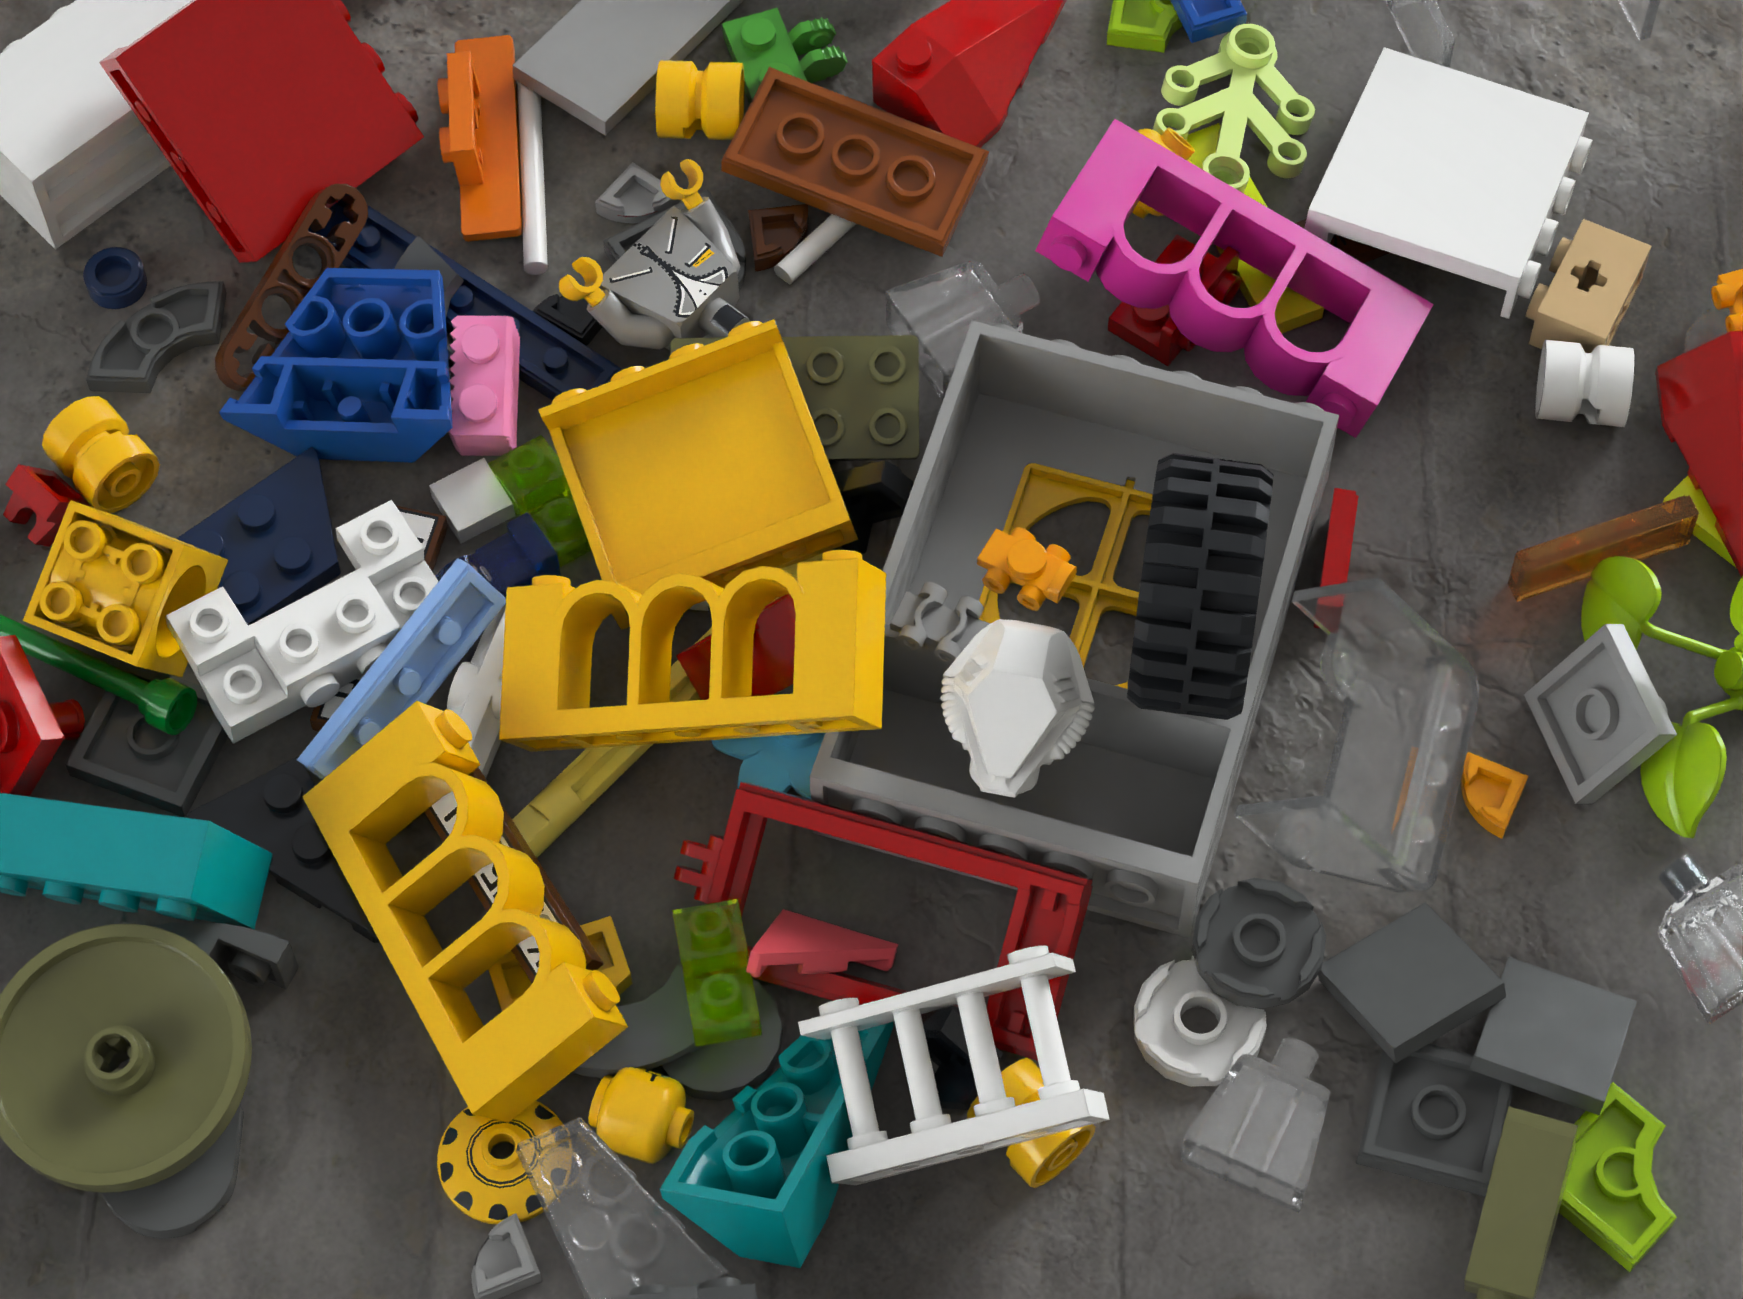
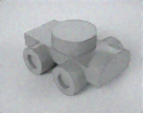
M926 582L919 595L906 591L890 622V629L899 632L897 640L905 648L919 651L922 645H924L934 653L938 660L951 665L973 637L990 623L979 619L984 606L978 600L969 596H962L955 610L943 605L948 595L947 591L936 583Z

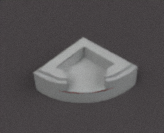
M632 162L595 201L596 214L606 219L633 224L640 223L680 203V200H673L667 197L662 192L661 180Z
M517 1213L493 1227L477 1255L471 1273L475 1299H499L542 1281Z

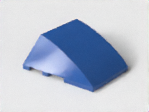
M326 268L285 323L289 332L271 356H260L252 367L256 376L238 400L230 397L219 412L223 420L296 457L310 447H313L319 459L414 463L453 428L444 287L440 271Z

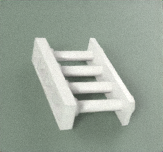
M1048 946L1024 948L1007 955L1009 965L859 1005L858 998L830 1001L818 1007L820 1016L798 1022L802 1036L821 1040L832 1038L853 1137L847 1139L848 1150L826 1156L832 1183L859 1185L1110 1120L1104 1093L1084 1088L1080 1089L1078 1080H1071L1048 980L1075 973L1073 959L1056 953H1049ZM1022 987L1044 1087L1038 1089L1040 1100L1015 1106L1014 1098L1006 1097L984 997ZM958 1004L980 1104L973 1106L975 1117L952 1123L950 1114L942 1113L921 1014ZM895 1022L916 1120L910 1122L911 1134L888 1139L887 1131H879L858 1031Z

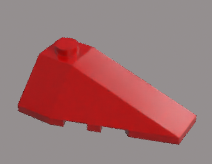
M950 0L912 23L872 59L873 102L888 113L981 148L1001 129L1008 115V107L1018 87L1022 88L1029 74V66L1041 44L1045 43L1067 0Z
M1730 331L1658 365L1655 375L1662 426L1670 442L1676 441L1689 466L1687 474L1695 489L1702 490L1716 517L1715 528L1742 577L1743 331Z

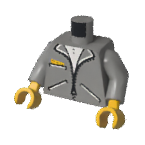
M690 159L680 162L682 172L688 178L689 185L687 189L679 187L669 171L662 175L660 183L662 192L667 197L683 201L685 208L682 211L673 205L604 274L599 264L589 257H581L574 261L572 267L584 278L585 286L580 285L569 274L559 281V291L563 297L572 301L585 299L588 302L587 311L618 343L624 346L650 349L666 348L670 350V344L674 338H703L706 334L713 338L728 337V333L733 328L750 322L747 316L734 308L740 298L738 285L740 263L728 229L709 197H701L698 193L703 183V172L701 167Z

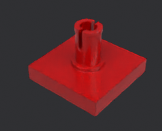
M0 636V793L30 797L64 739L75 740L80 736L78 732L83 731L85 724L84 713L81 705L75 699L48 703L17 636Z

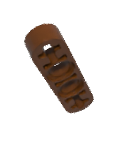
M334 184L318 191L308 202L218 349L215 357V370L219 379L228 388L236 391H245L256 376L254 372L243 376L237 373L240 363L233 357L234 353L240 354L249 350L257 337L275 342L274 348L269 343L259 346L252 358V364L255 365L260 356H271L289 332L287 327L275 329L265 322L262 316L264 300L269 295H277L283 298L289 304L292 315L326 268H339L365 226L368 217L367 203L364 196L356 188L348 184ZM341 199L346 204L343 214L350 219L349 222L343 221L333 226L326 238L308 231L309 227L314 232L325 228L332 215L331 210L325 206L326 203L332 204ZM330 242L336 243V247L334 248ZM299 246L313 248L321 258L322 267L315 279L304 278L295 271L292 257L294 251ZM248 326L255 334L247 332Z

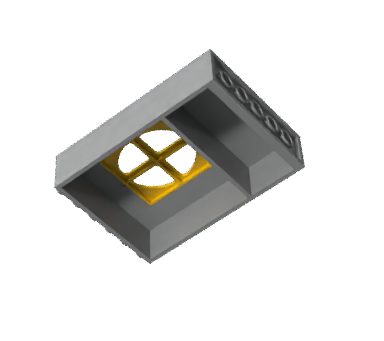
M971 321L883 571L886 572L882 729L825 733L810 774L811 800L1093 879V888L1087 910L1190 938L1328 481L1339 415L1326 412L1312 403H1291L1264 396L1259 391L1249 387H1229L1205 381L1187 371L1170 372L1143 365L1129 356H1108L1081 349L1070 341L1062 339L1050 341L1026 335L1008 325H988ZM1172 453L1262 464L1273 473V488L1260 593L1242 713L1228 720L1141 709L1127 699L1128 682L1111 685L1087 678L1095 710L1091 713L1092 719L1089 720V726L1085 728L1086 732L1081 736V741L1076 742V747L1071 748L1070 753L1065 754L1062 760H1054L1050 765H1041L1038 781L1034 788L1018 794L1015 798L981 792L980 787L970 776V753L968 750H964L961 742L952 738L953 733L949 731V726L945 723L946 718L943 716L944 710L941 707L943 702L940 699L941 695H943L941 693V688L943 687L942 679H944L943 674L950 665L938 660L934 653L924 645H922L919 651L905 648L897 640L899 632L890 629V622L906 591L919 595L924 583H936L947 591L948 595L943 603L944 606L955 610L962 596L972 597L984 606L979 619L991 624L1000 619L998 593L989 590L983 584L982 579L988 569L977 565V557L995 529L997 528L1011 535L1016 527L1028 531L1038 521L1061 508L1087 501L1103 503L1110 509V515L1093 567L1086 575H1075L1063 594V597L1075 600L1079 606L1069 638L1077 648L1084 668L1102 614L1110 610L1134 616L1137 614L1139 592L1118 586L1114 582L1113 577L1133 518L1138 515L1150 516L1158 460ZM813 831L814 834L1018 890L1014 886Z

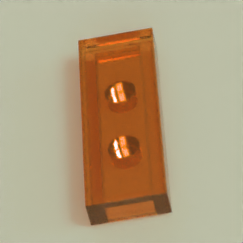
M1684 495L1517 551L1508 586L1516 602L1590 578L1593 569L1603 559L1624 556L1640 561L1688 545L1699 512L1690 495Z

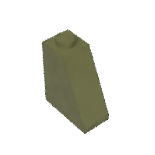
M1508 1107L1464 1279L1465 1291L1477 1294L1476 1299L1536 1298L1575 1153L1578 1125Z

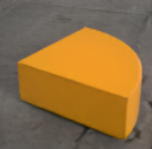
M1468 752L1461 774V791L1469 812L1484 829L1503 839L1526 786L1528 776Z

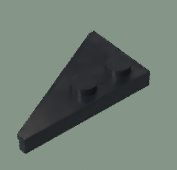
M298 757L187 813L188 818L211 821L273 853L269 873L276 878L278 884L319 909L324 906L350 922L353 930L374 943H380L302 797L315 784L306 768L297 761Z

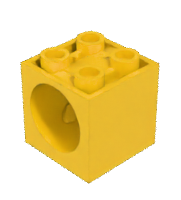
M70 500L23 621L136 667L183 677L188 661L167 627L166 615L216 590L228 559L119 516Z

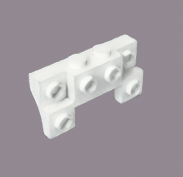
M392 500L336 528L337 541L345 551L355 571L248 626L223 586L166 615L168 629L194 671L213 713L233 744L306 705L308 707H317L326 703L338 693L340 687L364 676L439 582L424 560L423 546Z

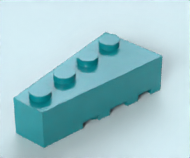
M0 793L1 893L26 896L27 889L33 888L43 890L42 896L64 903L81 904L82 899L87 898L98 900V904L125 912L136 913L138 908L180 920L194 921L195 919L255 930L273 853L207 820Z

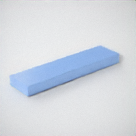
M457 558L298 757L297 761L317 778L323 780L414 702L419 701L426 704L506 604V598L470 564Z

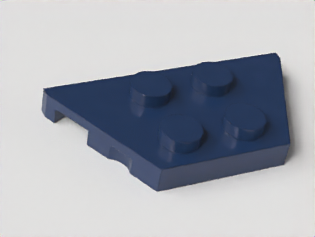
M310 447L176 538L228 559L218 588L224 587L248 626L317 591L341 574L318 454L313 447Z

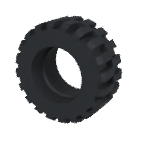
M1172 453L1158 460L1144 552L1127 699L1138 708L1228 720L1242 713L1255 630L1274 477L1273 473L1262 464Z

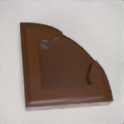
M807 204L748 210L755 272L776 266L807 235L809 224Z

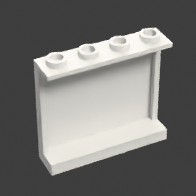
M1384 47L1308 209L1305 230L1329 244L1333 235L1336 234L1506 290L1500 316L1509 319L1518 296L1529 299L1533 292L1541 268V264L1533 260L1536 253L1547 257L1559 222L1551 220L1553 212L1564 215L1576 182V180L1568 178L1570 171L1581 174L1593 141L1582 137L1589 112Z

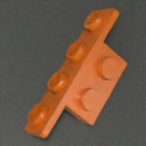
M510 35L458 40L455 43V53H447V78H438V97L441 113L449 114V126L439 128L441 155L443 163L453 162L460 185L461 232L463 239L468 242L518 237L522 234L516 80L513 79L512 67L515 63V48L513 38Z

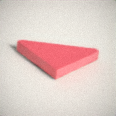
M783 909L751 950L746 972L750 973L753 977H760L768 965L798 964L797 971L799 974L836 973L847 971L848 962H857L879 970L889 971L894 965L898 944Z

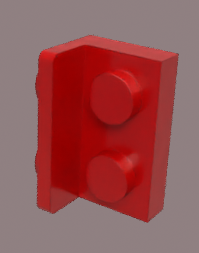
M1177 234L1155 260V263L1173 264L1182 261L1192 252L1195 244ZM1230 246L1224 250L1219 258L1207 253L1199 267L1201 282L1207 292L1217 301L1229 305L1241 284V278L1237 276L1240 252ZM1121 302L1108 320L1109 332L1166 366L1171 364L1182 349L1189 352L1196 346L1178 330L1171 318L1169 305L1153 309L1137 308Z

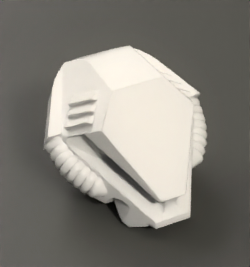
M998 619L979 631L943 674V687L941 688L943 695H941L940 699L943 702L941 707L944 710L945 723L949 726V731L953 733L952 738L961 742L964 750L969 751L971 756L970 776L980 787L981 792L1015 798L1018 794L1033 789L1038 781L1040 766L1043 764L1050 765L1054 760H1062L1065 754L1070 753L1071 748L1076 747V742L1081 741V736L1085 734V728L1089 726V720L1092 719L1091 713L1095 710L1092 693L1077 648L1064 631L1050 626L1017 620Z

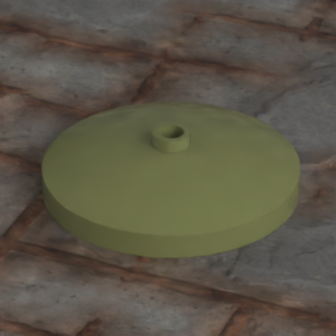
M110 924L76 932L46 947L15 974L0 994V1137L22 1161L39 1174L64 1186L83 1191L105 1193L135 1190L158 1183L187 1168L200 1158L226 1130L241 1103L248 1083L252 1056L251 1030L244 1005L234 985L218 964L194 943L175 933L148 925ZM130 1059L124 1068H118L123 1061Z

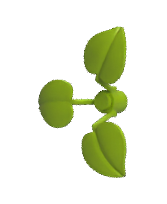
M1624 556L1609 557L1596 565L1591 572V580L1585 588L1581 611V628L1584 640L1589 639L1605 624H1623L1635 649L1638 648L1643 633L1650 638L1717 660L1714 668L1715 680L1725 693L1730 695V699L1687 712L1683 718L1682 725L1671 722L1677 735L1641 764L1642 787L1656 816L1678 835L1685 838H1694L1701 818L1713 803L1721 787L1727 761L1726 747L1719 732L1710 724L1700 721L1732 710L1743 711V576L1737 584L1730 604V619L1734 628L1740 634L1734 640L1735 647L1726 650L1661 629L1648 622L1656 612L1661 601V587L1657 577L1646 564L1637 559Z

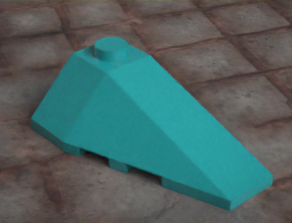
M893 1022L858 1031L871 1091L894 1027ZM802 1035L779 1055L781 1067L756 1090L747 1085L732 1099L735 1110L714 1129L704 1125L688 1140L660 1188L662 1198L739 1257L801 1268L828 1219L839 1187L838 1183H832L826 1156L848 1150L847 1139L853 1137L832 1038L821 1040Z

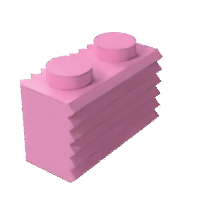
M457 315L451 321L454 330L450 333L454 342L450 345L453 352L450 356L453 366L449 369L452 375L450 379L452 390L450 392L453 428L448 431L456 451L461 456L516 455L520 336L518 329H516L514 318L509 316Z

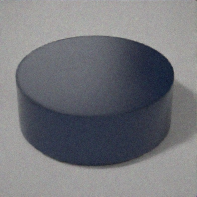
M122 247L103 249L94 254L85 265L83 277L91 299L101 307L108 309L128 307L137 302L147 288V276L140 257L129 249Z

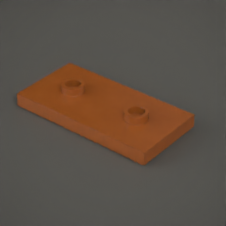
M769 67L722 158L721 171L943 257L986 167L989 151Z

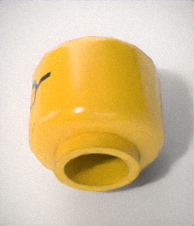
M625 1067L620 1069L614 1077L606 1075L600 1081L591 1102L588 1120L589 1125L596 1128L597 1140L605 1149L648 1164H654L662 1160L672 1147L678 1149L684 1147L693 1126L694 1111L685 1108V1089L676 1079L643 1068Z

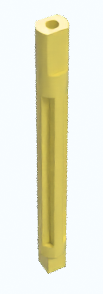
M823 553L800 562L821 561ZM797 563L782 568L797 577ZM712 627L697 642L712 634ZM677 660L671 666L670 702L699 700L698 693L679 660ZM653 744L586 748L526 805L512 821L536 858Z

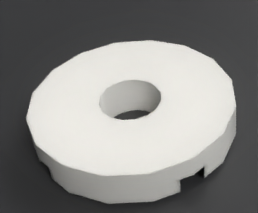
M1193 956L1191 960H1182L1177 963L1173 960L1159 966L1142 984L1133 1010L1134 1039L1145 1061L1165 1078L1190 1087L1217 1086L1240 1076L1257 1058L1267 1028L1266 1011L1264 1009L1238 1006L1214 993L1199 975ZM1203 1007L1215 1014L1218 1025L1208 1033H1194L1184 1026L1181 1016L1188 1009Z

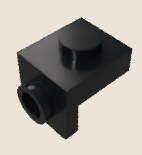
M886 460L871 461L863 466L833 473L858 540L842 545L841 547L845 550L856 551L861 554L866 553L872 523L903 515L914 482L904 475L899 467Z
M949 1006L923 1013L921 1017L930 1058L939 1066L934 1077L941 1108L969 1110L978 1094L959 1008ZM996 1048L999 1061L1003 1053Z

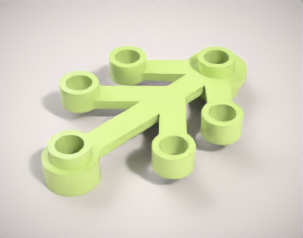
M1255 24L1238 25L1223 37L1218 49L1219 53L1189 66L1177 65L1167 70L1161 93L1169 103L1183 107L1161 110L1157 114L1152 130L1162 135L1167 129L1165 126L1174 127L1177 129L1176 132L1187 140L1189 131L1223 117L1216 152L1206 157L1201 168L1202 170L1244 193L1250 177V170L1246 162L1240 158L1247 124L1270 151L1267 165L1273 174L1281 178H1294L1301 173L1307 157V150L1301 142L1291 138L1288 134L1302 135L1306 133L1314 117L1315 107L1309 99L1299 95L1274 67L1278 55L1275 40L1269 31ZM1231 75L1228 88L1193 102L1199 86ZM1255 82L1279 106L1276 120L1253 94ZM1176 84H1182L1186 86V88L1179 87ZM1290 113L1298 114L1301 117L1293 116ZM1282 156H1288V157L1292 158L1293 160H1287V159L1283 158Z

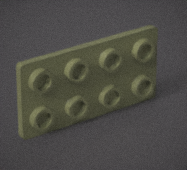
M915 335L782 337L828 461L916 460L919 457V341ZM726 337L674 338L670 344V355L675 350L689 344L699 343L705 346Z

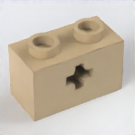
M1583 219L1573 240L1563 237L1557 246L1549 267V271L1555 273L1550 286L1539 283L1532 296L1526 312V317L1534 320L1529 344L1542 349L1544 340L1581 343L1585 353H1591L1597 345L1610 346L1642 281L1652 246Z

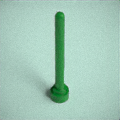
M0 614V636L16 635L25 654L138 705L139 712L145 716L148 725L169 735H177L192 720L197 707V693L193 688L171 678H166L162 681L155 679L149 683Z

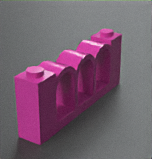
M1114 119L1052 215L1035 250L1050 259L1059 268L1070 271L1089 282L1096 271L1105 289L1122 302L1137 308L1157 309L1169 305L1171 318L1178 330L1195 345L1214 352H1233L1243 348L1245 361L1260 381L1269 388L1286 395H1309L1305 402L1315 404L1326 412L1338 414L1337 428L1354 438L1358 436L1376 409L1434 305ZM1139 201L1201 236L1192 252L1184 260L1173 264L1155 263L1143 258L1132 249L1125 237L1124 224ZM1212 244L1223 250L1230 246L1240 252V260L1276 280L1268 295L1259 304L1249 308H1234L1220 303L1207 292L1201 282L1199 267ZM1286 287L1350 323L1334 349L1325 352H1308L1294 346L1284 338L1276 324L1275 310Z

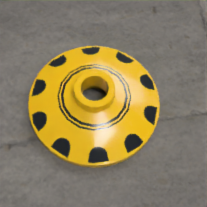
M538 1101L531 1104L509 1123L473 1115L468 1107L465 1108L451 1121L445 1130L437 1154L440 1182L451 1202L469 1217L495 1225L517 1213L519 1221L524 1222L547 1210L564 1191L569 1181L573 1164L572 1146L565 1126L551 1109ZM500 1142H509L515 1146L512 1155L505 1159L494 1158L490 1154L491 1149Z

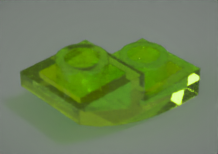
M542 435L488 463L511 499L515 513L555 570L591 551L559 457Z
M738 899L672 910L695 1046L762 1035L753 979L750 973L746 972L749 955Z

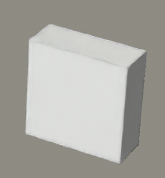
M485 458L429 485L432 499L442 515L446 516L447 523L460 544L516 516L511 499Z

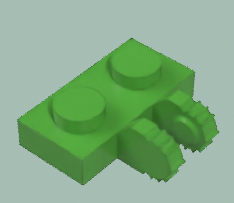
M773 8L722 23L723 38L732 61L743 63L745 94L749 104L752 102L769 67L814 83L825 80L827 77L832 78L834 75H839L838 73L844 71L843 69L846 63H848L844 52L841 51L839 46H827L829 43H832L836 35L833 24H830L828 18L823 19L821 17L820 19L815 18L813 21L800 22L790 32H787L778 8ZM806 54L800 61L798 60L797 56Z

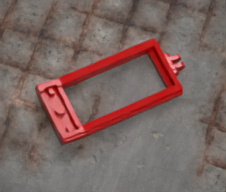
M740 782L739 788H736L724 837L710 834L708 845L683 840L680 853L702 860L701 871L677 865L673 877L675 880L697 886L694 899L706 903L693 955H695L693 961L724 970L738 971L748 977L832 1001L844 998H858L859 1005L909 991L842 972L799 974L797 971L798 964L768 965L760 977H753L750 973L746 972L750 952L753 947L735 941L768 818L1017 887L1018 890L997 968L1009 965L1008 954L1034 946H1048L1049 953H1056L1074 959L1093 888V879L748 782ZM1069 974L1048 980L1057 1019ZM1022 987L990 995L987 1003V1012L995 1047L1038 1061Z

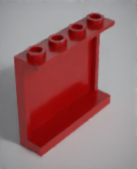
M192 0L132 44L118 48L99 62L239 263L257 262L283 243L310 199L318 191L334 184H348L357 188L424 138L415 124L419 120L416 110L404 95L399 92L394 93L382 75L385 72V67L379 55L369 44L361 43L348 25L351 22V16L341 0ZM334 202V203H332V204L326 203L325 206L328 207V208H330V207H331L332 205H334L336 202Z

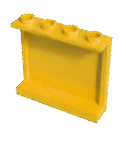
M774 319L765 323L760 321L743 323L733 328L726 338L705 346L699 343L683 346L675 350L666 361L647 368L633 366L623 369L612 376L611 382L590 390L577 388L565 391L556 396L551 405L538 409L543 422L550 432L601 579L604 581L616 582L643 595L644 591L660 578L676 573L697 575L725 588L727 583L745 570L759 566L782 569L858 540ZM625 608L611 613L621 630L630 627L628 613Z

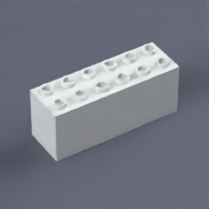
M75 0L70 5L58 9L49 20L22 39L10 43L0 54V195L55 250L171 166L99 62L118 48L129 46L192 0Z

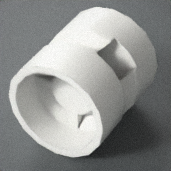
M1544 340L1536 387V419L1572 422L1578 414H1584L1588 424L1625 427L1632 397L1634 349L1597 345L1591 353H1585L1581 343Z

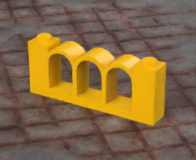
M830 550L822 554L821 561L798 562L797 577L781 568L759 566L741 572L727 583L725 588L697 575L676 573L660 578L646 589L643 595L616 582L604 580L591 581L574 588L571 586L569 578L556 575L535 576L532 578V585L507 587L499 740L530 752L882 729L886 572L862 560V554L859 552ZM790 594L794 600L796 613L793 693L751 696L753 639L756 621L765 606L775 598ZM707 601L712 618L709 699L670 702L672 640L675 626L683 613L693 605ZM625 608L630 625L627 705L590 708L592 647L595 633L606 617L616 610Z
M416 701L302 797L471 1113L509 1123L628 1028V1025L616 1006L620 1002V997L615 986L600 971L586 969V958L580 940L568 927L540 917L544 907L545 886L539 867L526 853L499 843L503 834L504 812L498 795L487 782L469 776L481 764L468 743L472 740V734L468 726L452 710L446 709L442 711ZM453 791L457 802V814L451 834L441 846L402 876L386 843L441 797ZM493 863L498 876L497 894L492 907L480 921L443 950L425 915L480 869ZM534 936L539 949V968L533 983L522 996L486 1025H483L464 988L508 954L521 941Z

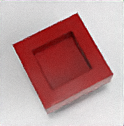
M18 464L5 483L13 493L3 516L10 522L25 525L35 512L36 524L27 536L35 545L50 547L53 544L70 500L92 507L88 501L52 470Z

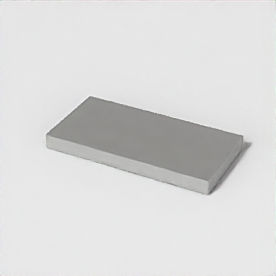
M581 0L512 65L513 79L606 136L656 87L657 69L660 60L682 61L744 0Z

